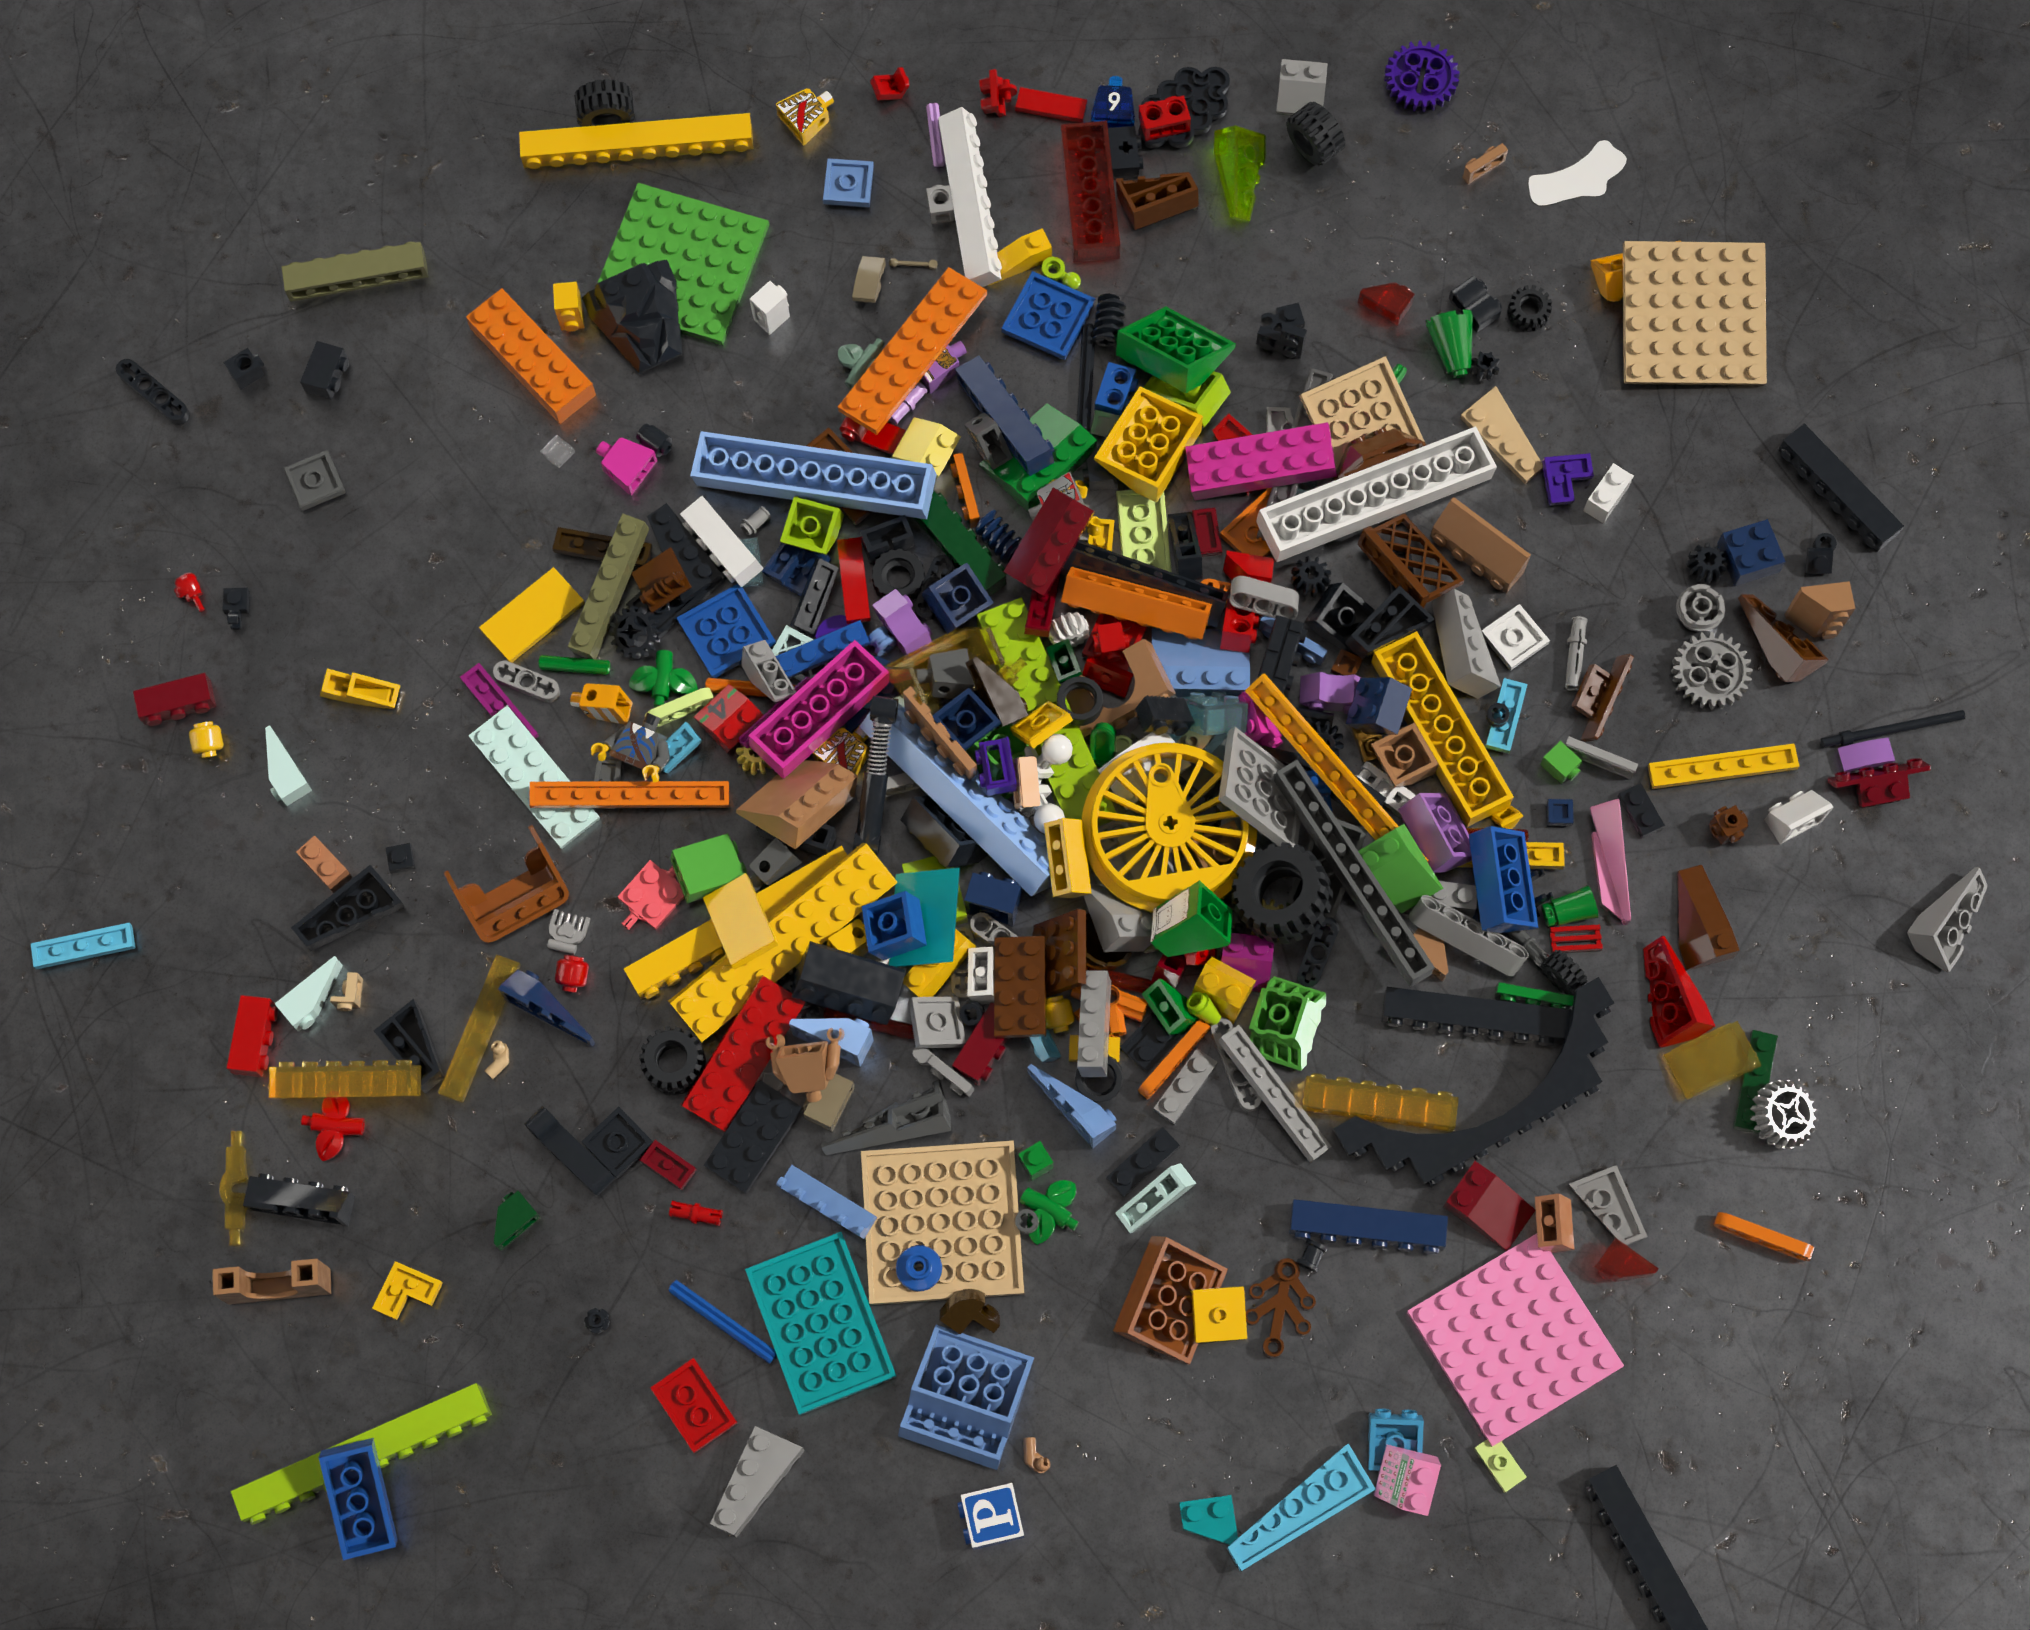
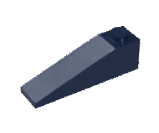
M517 970L498 988L506 1002L589 1046H594L593 1038L539 981L540 977L533 972L526 970L524 973Z

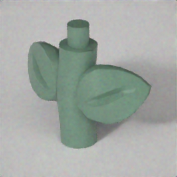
M877 338L874 344H869L865 351L856 344H847L839 348L838 359L840 363L852 369L845 381L847 387L852 389L882 352L881 349L885 344L883 340Z

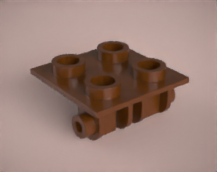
M671 547L632 572L642 593L639 598L643 604L647 603L651 612H655L692 588Z

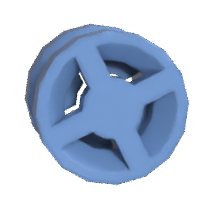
M885 626L877 628L868 636L871 643L869 645L875 648V653L879 657L890 652L897 644L896 639L889 636V631Z

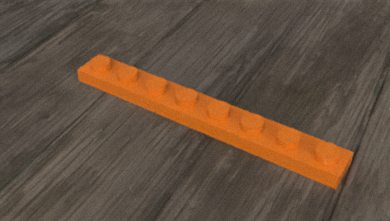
M653 781L530 782V808H729V781H658L656 783Z

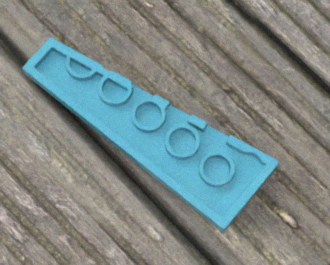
M1347 1444L1227 1547L1240 1571L1376 1490L1350 1445Z

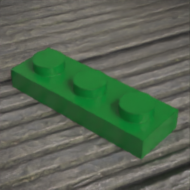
M1500 982L1496 985L1495 996H1500L1501 1001L1515 1002L1517 999L1525 1001V1004L1539 1006L1544 1004L1563 1009H1570L1573 1005L1574 996Z

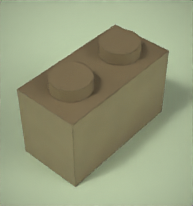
M835 1074L834 1078L828 1082L826 1089L820 1090L822 1098L819 1101L808 1102L806 1099L802 1110L805 1111L803 1114L805 1120L833 1132L855 1089L854 1082Z

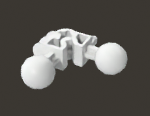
M1053 734L1042 743V754L1040 756L1035 748L1027 746L1024 749L1025 757L1034 756L1037 760L1040 805L1037 807L1021 808L1019 811L1024 813L1035 808V826L1044 834V823L1065 818L1063 810L1059 806L1048 803L1046 797L1052 793L1050 787L1041 784L1042 778H1050L1054 774L1050 767L1052 764L1061 765L1072 756L1073 747L1071 741L1061 734Z

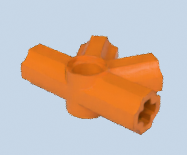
M1111 985V994L1117 999L1110 1003L1109 1037H1121L1127 1034L1124 1016L1142 1022L1148 1003L1143 998L1120 991L1116 986ZM1081 986L1072 989L1071 997L1081 1000ZM1080 1008L1074 1012L1078 1022L1080 1021Z

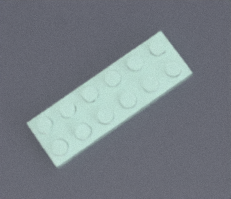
M508 706L504 707L468 735L561 849L600 819L593 808H530V782H570V780Z

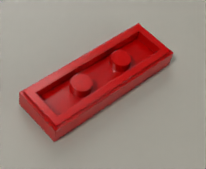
M1020 87L1015 111L1083 123L1087 99Z

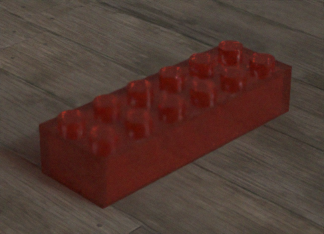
M1107 121L1061 124V146L1073 263L1120 259V237Z

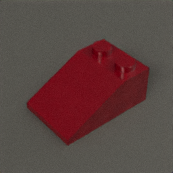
M1476 1161L1473 1162L1443 1206L1444 1209L1504 1251L1509 1250L1536 1211L1497 1175Z

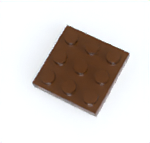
M1076 909L1033 925L1032 936H1045L1046 998L1085 985L1086 910Z

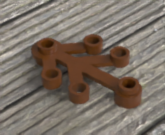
M1290 1258L1278 1261L1273 1275L1261 1283L1253 1284L1249 1289L1250 1297L1254 1300H1260L1263 1298L1265 1291L1279 1283L1276 1295L1255 1309L1246 1311V1323L1248 1325H1256L1262 1316L1275 1308L1270 1337L1263 1343V1352L1270 1358L1279 1357L1284 1350V1343L1280 1337L1285 1311L1294 1322L1295 1331L1298 1335L1306 1336L1311 1330L1310 1322L1303 1318L1288 1296L1289 1287L1291 1286L1299 1296L1300 1306L1306 1311L1314 1308L1316 1300L1313 1295L1307 1292L1298 1279L1300 1275L1299 1265ZM1288 1267L1291 1269L1292 1274L1285 1276L1282 1273V1269ZM1258 1287L1261 1289L1262 1294L1255 1296L1252 1293V1289ZM1310 1298L1312 1305L1309 1307L1305 1306L1303 1299ZM1255 1313L1257 1320L1249 1321L1247 1315ZM1300 1323H1305L1308 1326L1306 1332L1299 1330L1298 1325ZM1274 1343L1277 1345L1278 1350L1271 1352L1268 1349V1345Z

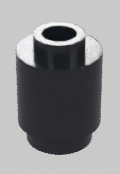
M644 424L636 435L639 444L655 451L657 457L667 455L672 449V438L654 425Z

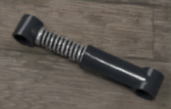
M873 696L870 720L873 721L872 725L874 728L872 730L874 732L871 733L873 741H871L872 745L870 746L872 750H869L871 752L869 754L871 758L868 759L870 763H867L870 766L867 767L868 770L864 771L853 850L860 844L867 843L878 857L888 774L884 771L887 769L885 761L888 760L886 757L888 756L887 752H889L887 749L889 745L887 744L890 743L888 740L890 736L888 735L891 734L889 731L892 730V724L896 722L899 700Z

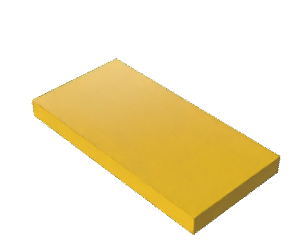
M553 567L482 624L479 629L509 662L513 663L583 606L585 601Z
M746 873L703 897L730 965L734 970L778 946V942L752 882Z

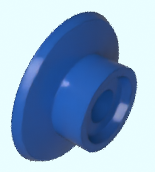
M924 1245L911 1246L899 1256L896 1263V1274L901 1284L913 1291H925L932 1288L939 1281L942 1274V1262L939 1255L930 1247ZM917 1263L923 1264L924 1268L921 1271L914 1269Z

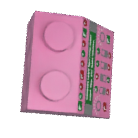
M1386 1444L1374 1496L1402 1510L1428 1516L1441 1467L1438 1457Z

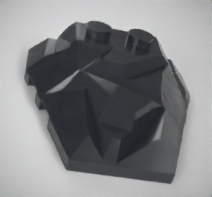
M668 260L655 261L649 265L641 263L597 283L595 289L588 291L582 297L590 319L639 374L683 355L681 327L678 319L677 281Z

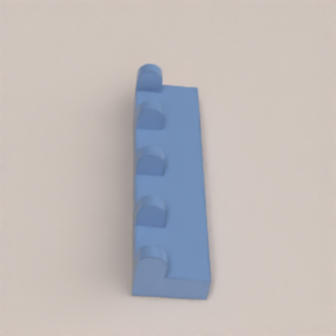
M793 1165L790 1166L785 1176L780 1177L776 1185L862 1239L866 1237L877 1219L872 1213Z

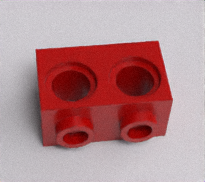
M1184 95L1179 97L1171 96L1156 102L1148 101L1143 105H1139L1138 118L1145 141L1190 131L1191 118ZM1176 112L1179 113V115H1172L1171 113Z
M1227 598L1220 649L1249 653L1250 643H1256L1257 629H1253V627L1258 628L1260 614L1236 608L1230 603V599Z

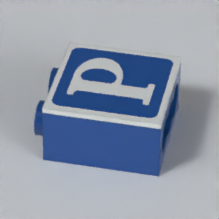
M1012 1483L961 1495L962 1502L957 1503L960 1519L966 1518L968 1528L963 1529L966 1545L972 1544L973 1550L1024 1538Z

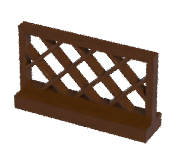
M1405 513L1375 528L1369 526L1363 529L1357 545L1396 589L1401 586L1423 608H1425L1426 603L1463 585L1465 581ZM1403 523L1407 527L1408 532L1395 530L1396 525ZM1378 534L1391 535L1390 542L1382 540ZM1394 536L1407 539V545L1394 543ZM1411 540L1420 542L1423 545V549L1410 547ZM1393 549L1406 552L1405 559L1397 557ZM1409 553L1422 556V561L1409 560ZM1426 557L1435 559L1438 562V566L1426 564ZM1408 566L1421 569L1420 576L1412 574ZM1424 570L1437 573V579L1424 577ZM1441 574L1450 576L1454 581L1451 583L1441 581ZM1423 583L1436 586L1435 591L1429 593L1423 586Z

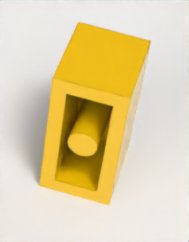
M577 282L553 284L554 310L561 330L573 332L585 328L583 301Z

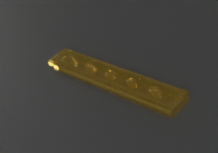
M496 954L438 1092L440 1095L462 1103L464 1102L506 1002L498 988L515 971L519 970L521 966L519 962Z

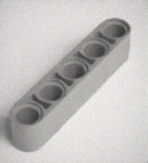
M1423 895L1409 914L1410 921L1417 927L1508 976H1515L1529 956L1527 950L1520 944L1499 933L1482 931L1481 923L1429 895Z

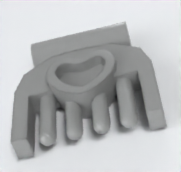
M554 909L549 924V933L554 939H549L547 948L575 955L577 945L575 944L581 943L585 938L591 919L586 917L582 931H580L584 917L581 916L575 930L574 926L577 915H574L572 922L569 923L571 914L567 913L564 924L561 925L564 917V912L561 911L555 925L559 910Z

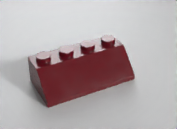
M1053 487L1003 572L1041 595L1046 596L1095 512Z

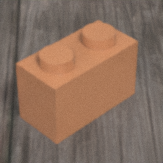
M315 835L296 851L302 861L333 894L353 878L348 870Z
M1559 1193L1535 1197L1538 1248L1551 1251V1253L1574 1250L1571 1199Z

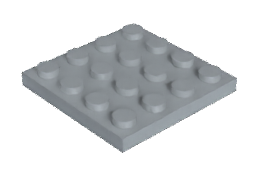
M1233 727L1227 733L1219 801L1239 815L1242 820L1247 821L1256 828L1259 833L1276 843L1277 846H1281L1282 842L1290 843L1292 847L1296 844L1298 845L1300 820L1274 782L1276 771L1282 769L1285 765L1239 729Z

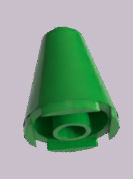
M1465 309L1463 314L1458 315L1455 310L1430 317L1431 321H1425L1426 327L1447 373L1453 375L1454 378L1468 375L1467 371H1470L1472 366V311Z

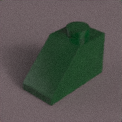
M1069 639L1046 647L1059 684L1083 674Z
M519 1191L507 1194L501 1200L502 1204L498 1206L494 1244L500 1251L541 1218Z

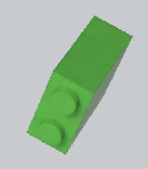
M728 833L672 850L670 861L687 903L703 899L704 896L741 875L747 874L744 863H740L738 859L737 844L734 840L731 841Z

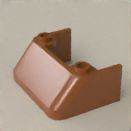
M533 825L528 828L538 846L528 851L525 855L524 861L528 871L484 894L479 885L473 883L458 889L449 871L444 872L452 891L479 938L484 942L490 943L504 937L564 904L569 897V891Z

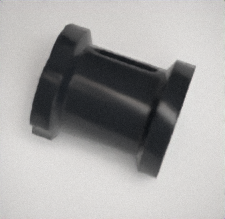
M1307 1239L1304 1253L1301 1259H1297L1296 1263L1308 1271L1317 1273L1319 1261L1323 1253H1327L1328 1249L1316 1241Z

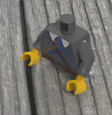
M647 713L642 726L631 721L628 722L627 725L622 726L602 743L593 744L591 746V756L600 752L598 760L604 761L606 759V752H610V756L642 769L644 780L651 776L653 782H658V773H661L670 760L668 743L666 742L667 736L655 732L661 718Z

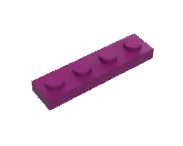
M480 663L460 676L461 681L491 717L508 706L535 739L539 737L535 729Z

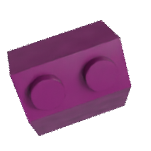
M1231 933V943L1228 946L1222 947L1221 962L1256 980L1251 992L1261 993V989L1266 988L1270 980L1274 943L1268 942L1265 937L1261 939L1256 935Z

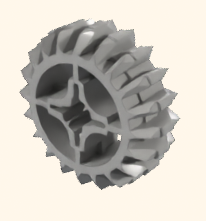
M1777 1080L1774 1083H1767L1765 1088L1757 1091L1759 1096H1755L1752 1099L1756 1105L1750 1109L1755 1112V1116L1751 1120L1757 1122L1754 1130H1761L1759 1138H1767V1144L1775 1145L1778 1149H1792L1795 1146L1803 1145L1804 1141L1811 1138L1810 1133L1816 1130L1813 1123L1818 1121L1813 1113H1816L1818 1109L1812 1108L1811 1104L1815 1099H1808L1809 1091H1802V1084H1794L1790 1080ZM1778 1095L1784 1096L1783 1101L1779 1103L1774 1101ZM1789 1126L1794 1127L1790 1134L1784 1133L1785 1129L1789 1128Z

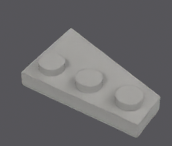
M1617 1165L1569 1184L1572 1190L1623 1247L1648 1237Z

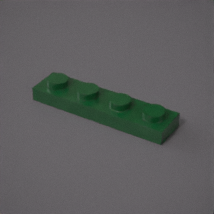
M1757 1030L1751 1031L1734 1119V1129L1755 1134L1760 1133V1130H1754L1757 1122L1751 1120L1755 1116V1112L1750 1108L1756 1105L1752 1099L1755 1096H1759L1757 1091L1765 1088V1085L1770 1081L1778 1035Z

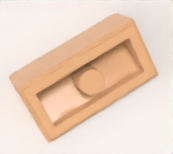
M1036 757L1012 759L1017 782V789L1013 792L1015 809L1039 806L1040 793Z

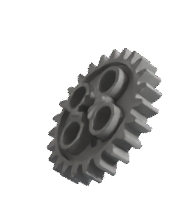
M1702 632L1698 640L1696 637L1691 636L1690 643L1684 641L1681 646L1682 649L1678 648L1676 652L1678 657H1674L1672 661L1676 666H1673L1671 670L1672 673L1677 675L1674 676L1672 681L1680 682L1676 690H1685L1683 698L1691 696L1692 705L1698 700L1700 701V708L1709 703L1711 710L1714 709L1716 704H1718L1720 709H1723L1725 701L1732 706L1735 702L1734 698L1740 700L1743 696L1742 693H1746L1748 689L1746 685L1750 684L1752 680L1748 676L1751 675L1753 669L1747 668L1751 663V659H1744L1747 651L1739 652L1740 643L1734 646L1731 644L1732 637L1725 641L1723 640V633L1718 638H1715L1714 633L1710 632L1708 638H1706ZM1698 653L1705 654L1708 659H1700ZM1721 660H1728L1732 666H1725ZM1692 675L1700 676L1702 682L1695 681ZM1715 682L1724 683L1726 688H1719Z

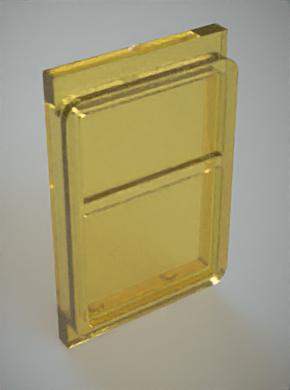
M1738 1021L1728 1023L1664 1054L1674 1074V1078L1677 1080L1687 1100L1761 1066L1757 1054L1754 1052Z

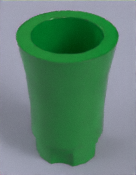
M1589 885L1541 905L1547 927L1599 918L1595 898Z

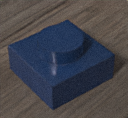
M1548 799L1547 826H1572L1574 823L1573 799Z

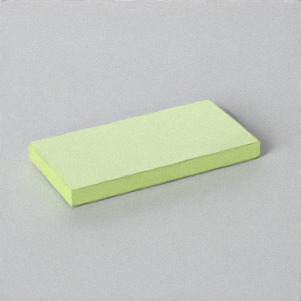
M1133 490L1116 491L1121 555L1172 572L1164 492L1156 503L1135 493Z

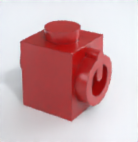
M1121 622L1097 625V633L1092 634L1094 653L1096 656L1101 657V661L1117 662L1125 658L1123 650L1130 647L1128 634L1123 635Z

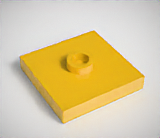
M1047 701L1013 725L1010 730L1015 737L1030 747L1035 748L1073 721L1068 712L1051 701Z
M1243 1286L1191 1290L1194 1340L1196 1343L1247 1339Z

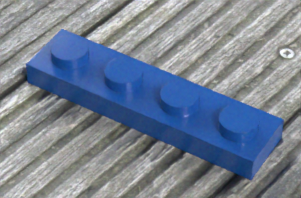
M861 620L775 657L788 679L832 661L854 640L862 647L871 643Z

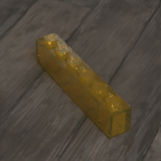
M386 1060L373 1061L372 1066H365V1061H349V1066H341V1061H326V1066H318V1062H302V1067H294V1062H279V1067H269V1098L421 1096V1065H412V1060H396V1065H388Z
M1317 1073L1306 1076L1304 1081L1301 1107L1306 1112L1348 1118L1357 1116L1369 1121L1453 1132L1456 1126L1459 1097H1453V1094L1450 1092L1439 1091L1437 1094L1427 1093V1090L1423 1088H1412V1091L1404 1090L1402 1086L1396 1084H1388L1387 1087L1376 1086L1377 1083L1373 1081L1354 1083L1351 1082L1350 1078L1337 1077L1336 1080L1326 1079V1075Z

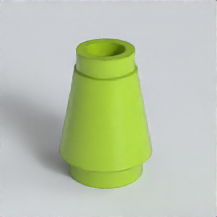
M1195 992L1188 998L1186 1005L1190 1014L1212 1026L1219 1023L1221 1014L1206 993Z

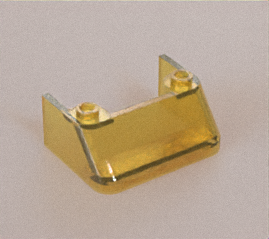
M962 627L933 640L884 667L889 671V681L903 697V692L911 686L916 692L914 695L915 700L922 705L923 703L928 704L927 698L930 696L931 691L929 683L919 684L915 669H927L928 659L931 654L967 648L969 660L978 657L987 666L1002 665L1005 661L990 627Z

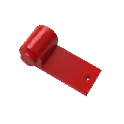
M847 416L839 427L842 437L851 442L855 440L893 455L906 431L886 423L876 435Z

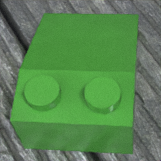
M1405 824L1395 828L1358 851L1400 913L1415 906L1423 895L1432 896L1443 889Z

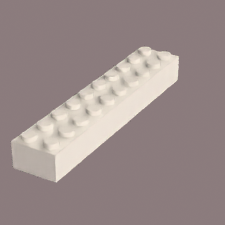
M1475 426L1260 509L1256 522L1275 561L1279 562L1490 480L1497 466Z

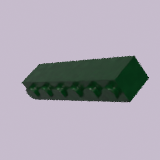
M933 490L927 519H914L944 555L951 558L956 569L968 563L988 595L992 596L1007 584V573L1003 572L1005 568L1001 563L998 562L996 564L991 558L990 550L985 545L981 546L977 542V536L971 528H965L961 523L963 521L960 515L955 510L951 511L948 508L945 497Z

